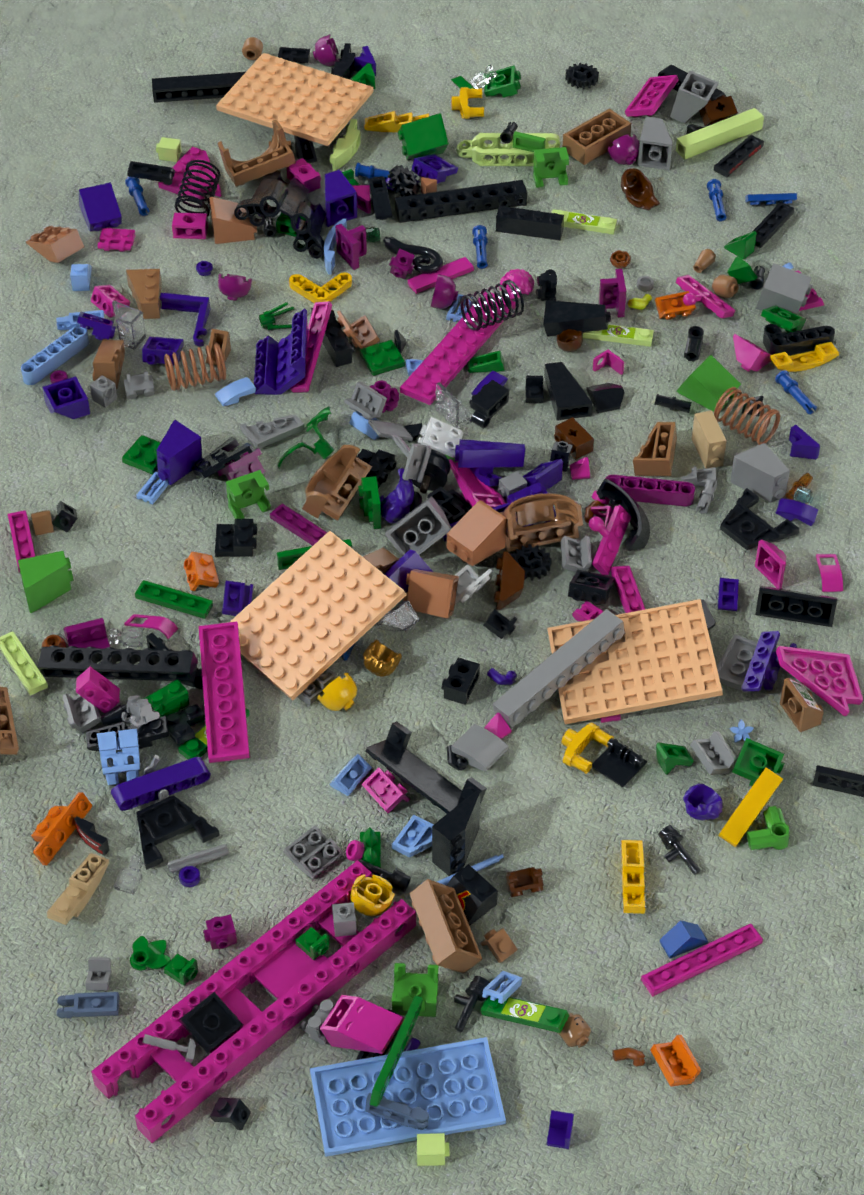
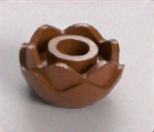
M621 250L612 253L610 258L611 264L618 269L627 267L631 261L629 253Z
M50 635L44 639L42 647L52 645L66 647V642L59 635Z

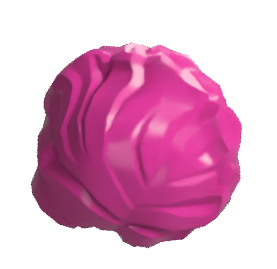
M511 269L500 280L501 285L506 280L515 282L522 294L529 295L534 288L532 275L523 269ZM507 284L506 290L510 300L515 299L511 288ZM514 287V289H515V291H516V293H517V297L520 298V297H519V294H518V292H517V290H516V288Z

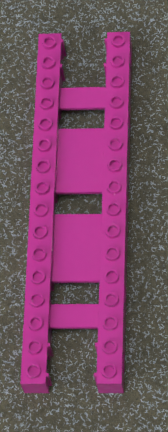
M357 860L92 1070L94 1085L109 1099L113 1095H118L117 1081L125 1071L129 1070L132 1079H138L140 1077L139 1074L156 1062L175 1083L167 1090H162L161 1095L145 1108H140L139 1112L135 1115L137 1129L151 1143L155 1142L308 1016L315 1004L320 1006L323 1000L331 997L416 927V911L404 900L400 899L398 902L395 901L393 906L381 916L375 917L373 922L360 933L356 930L357 935L335 937L332 904L351 903V889L356 878L365 874V877L372 878V872ZM402 924H404L402 929L397 934H395L396 930ZM311 927L316 931L323 928L342 947L329 958L323 955L313 960L296 945V939ZM256 980L277 998L263 1012L241 992L244 987L249 983L253 984ZM213 992L219 996L243 1024L240 1030L195 1067L190 1062L185 1061V1058L177 1050L172 1051L143 1043L145 1034L177 1042L182 1037H187L190 1033L179 1022L180 1018ZM172 1115L169 1121L162 1125L163 1121L168 1116Z

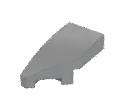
M694 466L689 475L681 478L683 482L692 483L694 486H705L707 479H714V482H717L716 467L697 470Z

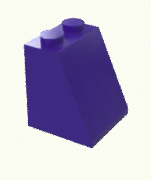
M340 169L325 174L327 227L335 225L342 219L349 221L357 218V192Z
M111 182L79 189V207L90 232L101 231L102 228L108 227L115 228L122 224V216Z
M177 420L172 422L157 448L158 476L162 481L167 480L170 485L191 472V468L195 466V463L202 459L201 436Z

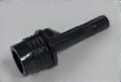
M672 825L663 828L658 833V836L667 850L674 848L664 855L667 862L669 863L677 856H680L694 875L699 873L701 869L680 844L683 836Z
M361 859L358 860L372 874L388 880L393 889L402 892L407 890L411 877L399 871L398 868L391 873Z
M474 976L473 981L470 982L465 990L466 994L470 997L455 996L454 1002L465 1006L455 1026L457 1031L463 1032L477 1000L485 1001L486 998L482 996L483 989L490 983L487 979L481 976Z

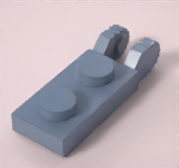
M119 992L75 993L74 995L59 996L57 1000L58 1005H74V1007L58 1008L56 1015L60 1018H72L73 1016H118Z
M372 1093L368 1094L365 1107L366 1112L418 1130H424L428 1126L429 1112L427 1110H423L420 1107L412 1109L403 1102H394L384 1096L379 1106L375 1107L369 1105Z

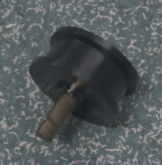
M431 450L422 482L411 479L412 484L420 488V492L423 494L427 493V490L434 491L439 487L443 488L448 480L451 468L450 461L442 453Z

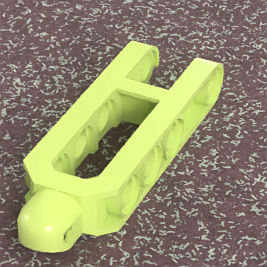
M480 133L473 140L461 141L456 149L458 156L472 158V161L480 166H533L534 152L513 148V140L508 144H501V133ZM525 133L546 138L545 149L560 147V138L557 134ZM485 140H491L492 143H491V144H486V143H484V141H485ZM555 140L556 143L549 144L548 141ZM486 155H491L493 158L486 159L484 157ZM502 155L509 156L508 159H501L500 157ZM518 155L525 156V158L521 160L517 159L516 157Z

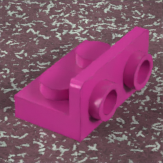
M111 285L94 287L91 302L100 310H103L109 318L114 316L115 309L129 308L130 301Z
M378 767L361 785L389 814L403 799L408 802L410 798L406 795L408 792L402 784L399 783L397 785L394 782L396 778L389 770L384 772Z

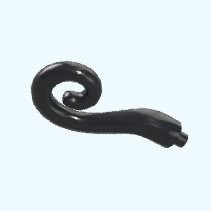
M385 237L383 239L385 248L392 253L397 254L399 249H402L413 255H421L413 260L414 269L420 273H434L442 267L443 260L441 255L431 248L404 244L394 237ZM431 259L434 261L433 264L428 266L421 265V263L430 264Z

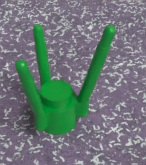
M285 302L269 311L263 312V314L259 315L262 328L267 327L268 330L292 328V324L273 325V323H275L274 317L294 310V307L278 311L288 305V302Z

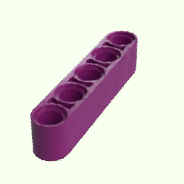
M608 475L605 478L621 487L636 502L687 507L691 506L694 501L695 486L689 482L623 475Z

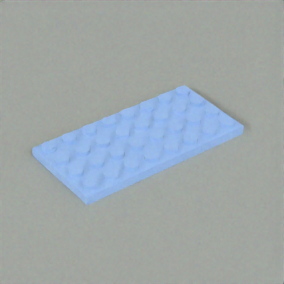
M487 1037L402 1052L383 1096L394 1102H403L412 1109L420 1107L423 1110H427L429 1112L428 1126L424 1130L407 1127L365 1111L367 1096L369 1093H372L388 1055L310 1068L325 1157L416 1141L417 1134L445 1133V1135L506 1124Z

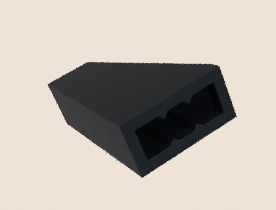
M552 300L545 302L543 325L547 336H556L568 329L581 332L607 330L608 322H611V314L607 312L606 305Z
M563 362L545 364L544 378L556 420L592 416V401Z

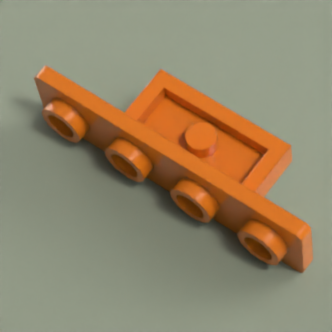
M79 792L69 806L52 807L48 811V815L37 825L36 830L31 835L36 842H40L33 853L42 865L47 866L76 829L74 820L76 816L83 819L92 808L91 802L83 792Z

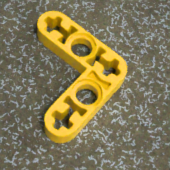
M340 273L320 287L304 276L294 274L289 278V286L293 291L314 304L315 302H331L352 286V276L349 273Z

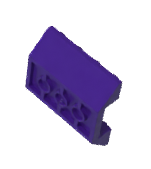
M305 308L292 317L291 334L282 338L279 343L268 335L256 344L255 394L281 395L305 378L308 330L307 310Z

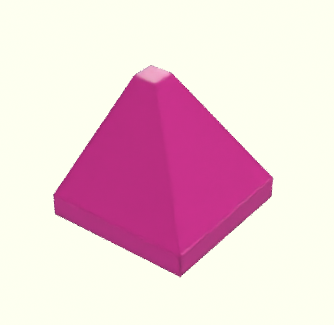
M588 457L570 464L572 480L590 478Z
M499 712L484 727L500 739H503L512 732Z

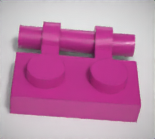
M102 228L98 249H104V251L119 250V252L131 251L136 235L135 230Z

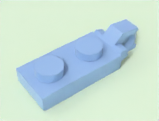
M103 310L85 312L104 318ZM80 312L69 313L68 316L56 318L57 329L70 330L80 325L77 323Z

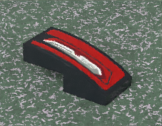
M76 816L74 820L79 836L89 847L105 856L109 851L108 839L96 833L93 823Z

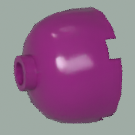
M330 34L318 39L315 44V51H313L315 60H319L322 65L328 67L334 66L335 61H339L336 56L339 52L334 39L330 38Z
M627 134L614 140L611 148L610 146L608 147V153L616 163L631 165L639 156L640 142L635 134L632 137Z
M219 273L218 288L223 295L228 296V300L237 301L238 298L245 297L249 293L252 286V278H249L247 281L244 276L227 274V276L223 277V273Z
M438 274L431 307L445 309L451 306L453 300L457 301L459 291H456V284L450 277Z

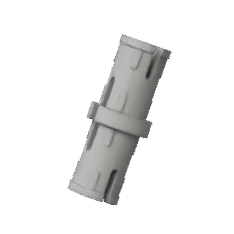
M707 479L704 489L700 492V500L696 510L701 514L708 512L710 502L714 499V491L717 487V482H714V479Z

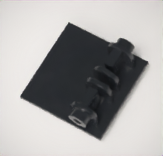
M611 738L607 743L609 747L592 763V768L621 787H624L648 761L643 759L641 754L638 755L633 752V749H628L627 745L623 746L617 739L613 740Z

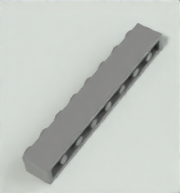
M606 609L493 703L495 715L499 712L510 728L522 722L524 717L530 712L535 711L542 702L549 699L559 688L565 686L567 681L573 676L578 675L585 666L592 663L598 655L605 652L616 640L621 639L625 634L623 621Z

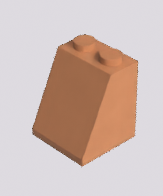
M209 197L215 244L255 240L254 233H257V227L250 223V218L239 220L234 215V210L238 203ZM240 208L242 212L246 213L244 208Z
M480 500L447 533L446 548L469 565L474 566L505 548L507 518Z
M418 569L411 570V573H408L406 578V584L409 587L403 599V603L406 604L405 609L449 618L454 614L459 576Z

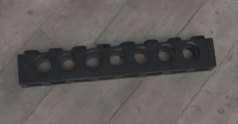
M523 180L404 196L395 198V211L399 223L493 210L498 209L499 206L527 205V190Z
M52 645L42 647L37 668L43 677L77 678L86 669L92 667L107 679L194 682L198 659L194 652L190 650L172 651L170 649L152 650L149 648L134 650L132 648L115 649L112 647L100 649L95 647L78 648L75 646L58 647Z

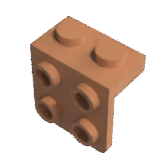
M340 310L337 311L339 318H337L338 322L342 327L345 326L343 331L348 338L352 337L351 341L356 348L360 347L362 349L380 341L365 315L350 324Z

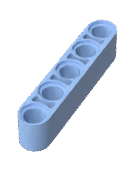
M80 325L73 327L21 365L23 382L26 385L38 383L89 345L87 329L80 327Z

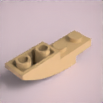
M90 853L69 878V886L47 911V918L67 925L73 916L78 917L98 887L109 864V859Z

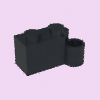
M494 380L485 384L481 391L473 395L469 401L470 408L475 410L471 421L483 429L486 428L491 418L508 403L509 389Z

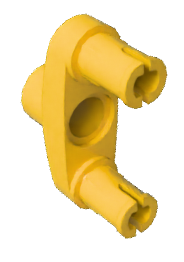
M461 87L459 96H451L452 110H460L462 119L484 117V107L468 106L469 98H482V88L468 89V87Z
M593 723L587 724L579 732L568 729L561 741V744L567 747L563 763L587 774L592 768V762L579 756L581 752L593 740L608 748L607 743L611 738L614 740V736L604 732Z

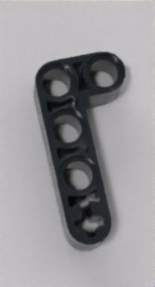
M768 324L764 328L763 344L771 355L786 352L788 356L814 351L816 345L828 342L833 344L835 329L831 326H820L783 334L779 326Z

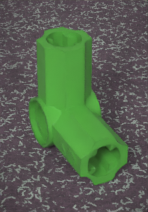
M776 806L768 807L767 810L763 811L767 829L747 832L748 846L751 850L767 847L782 850L788 847L789 827L785 823L781 808Z

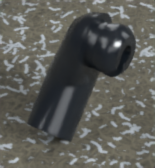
M452 745L447 746L448 764L458 771L466 769L468 765L467 759H462V757H458L457 754L453 753Z

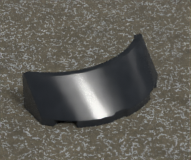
M604 479L596 492L598 497L602 500L605 497L610 499L612 505L620 504L631 516L630 523L634 530L630 531L629 539L625 542L628 551L645 548L650 537V526L643 509L621 487L608 479Z

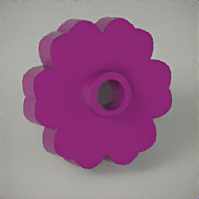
M383 380L377 381L374 385L370 386V388L387 398L382 413L386 410L393 411L398 406L400 399L396 388H391V385Z

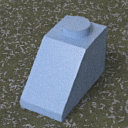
M71 264L70 277L73 291H90L91 265Z

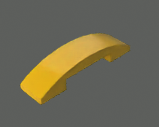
M832 342L816 345L814 351L788 356L786 352L770 355V359L779 370L797 372L821 366L839 356V351Z

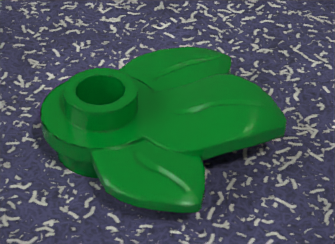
M140 936L132 945L133 954L130 957V964L135 970L142 971L147 968L161 969L171 961L170 957L164 955L166 940L148 943L144 936Z

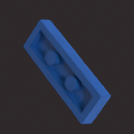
M797 193L749 194L745 196V203L750 202V205H760V202H766V205H775L776 202L783 201L784 204H792V201L797 200Z

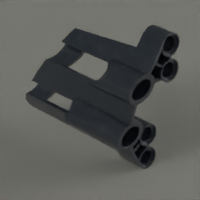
M277 170L274 173H269L263 177L253 197L240 201L234 210L235 217L239 220L250 218V223L256 227L263 225L267 217H275L279 212L286 214L291 218V227L297 233L293 242L294 249L298 252L309 250V255L314 259L322 257L324 253V240L320 236L326 213L320 203L313 205L309 201V189L294 177L290 183H286L281 177V171ZM266 200H273L277 207L268 205ZM240 208H244L246 213L242 212ZM256 214L260 215V216L262 217V219L256 218L255 215H256ZM298 240H303L305 244H300ZM314 247H319L321 251H316Z

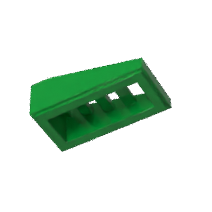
M501 351L472 357L467 363L469 373L505 371Z

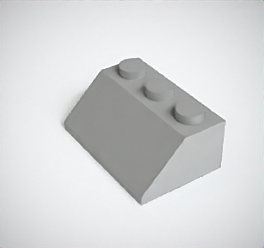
M431 496L389 528L385 535L403 556L410 549L421 554L446 535L452 528L444 511Z

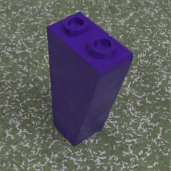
M460 439L459 445L455 446V461H458V468L524 467L525 444Z

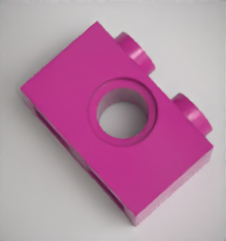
M303 158L286 167L287 178L290 181L293 177L309 189L308 193L321 188L320 173L316 172L311 164L307 163Z
M174 212L172 221L173 238L206 239L208 231L207 214Z
M89 667L77 677L76 693L103 713L110 711L119 703L120 688L92 667Z

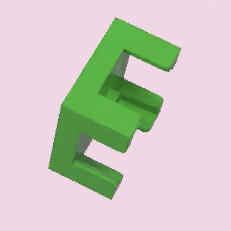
M566 147L534 150L533 178L536 188L544 187L542 179L558 178L561 186L568 185L566 165H569V157Z
M260 470L226 481L228 507L235 519H245L240 509L256 503L262 512L271 510L270 502L264 493V488L266 491L269 490V484Z
M395 963L392 1011L406 1016L416 995L423 999L419 1016L436 1017L439 966L428 965V974L406 973V964Z

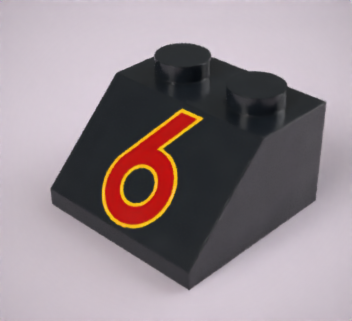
M469 864L456 873L447 884V886L455 889L469 926L497 905L498 890Z

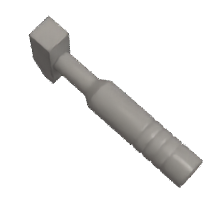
M147 1034L144 1036L143 1043L172 1051L187 1052L185 1061L192 1063L196 1048L194 1039L190 1038L187 1047Z

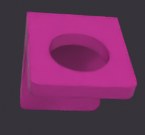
M609 349L593 359L594 372L608 365L620 375L624 373V361ZM603 358V361L597 365L598 361Z
M611 506L591 507V511L596 516L606 517L604 524L606 528L613 512Z

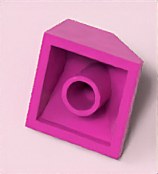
M734 334L733 341L736 359L742 363L740 367L748 372L750 370L758 372L772 361L770 359L771 354L751 341Z
M760 540L758 542L755 567L776 588L782 589L786 555L774 544Z

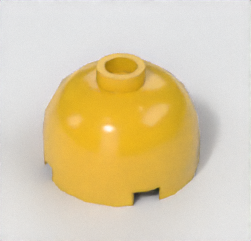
M344 673L345 677L343 679L339 676L322 690L325 693L322 697L318 695L317 699L327 709L339 711L344 708L348 710L355 704L353 700L357 695V686L348 673Z
M366 874L361 875L353 883L351 902H354V908L359 913L371 917L379 916L388 910L394 899L393 887L386 879L378 875H373L372 878L365 877Z

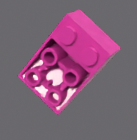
M341 995L320 1027V1030L332 1047L383 1054L404 1021V1018L360 997Z

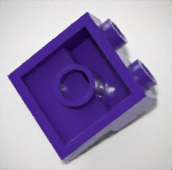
M432 154L414 158L411 170L419 177L436 179L438 184L445 182L447 176L457 174L458 167L438 155Z
M80 312L77 323L80 324V327L85 329L92 327V335H95L96 339H113L116 326H113L114 321L85 312Z
M149 336L142 348V362H147L150 365L165 364L164 356L168 354L172 366H174L172 354L173 352L176 353L179 362L184 339Z

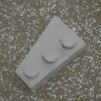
M296 415L274 418L273 422L268 423L258 421L256 425L252 426L240 425L243 434L259 449L305 430L304 423Z

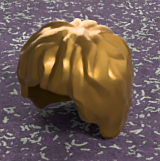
M377 639L370 643L363 653L366 669L380 677L392 674L402 657L401 653L394 652L381 644Z

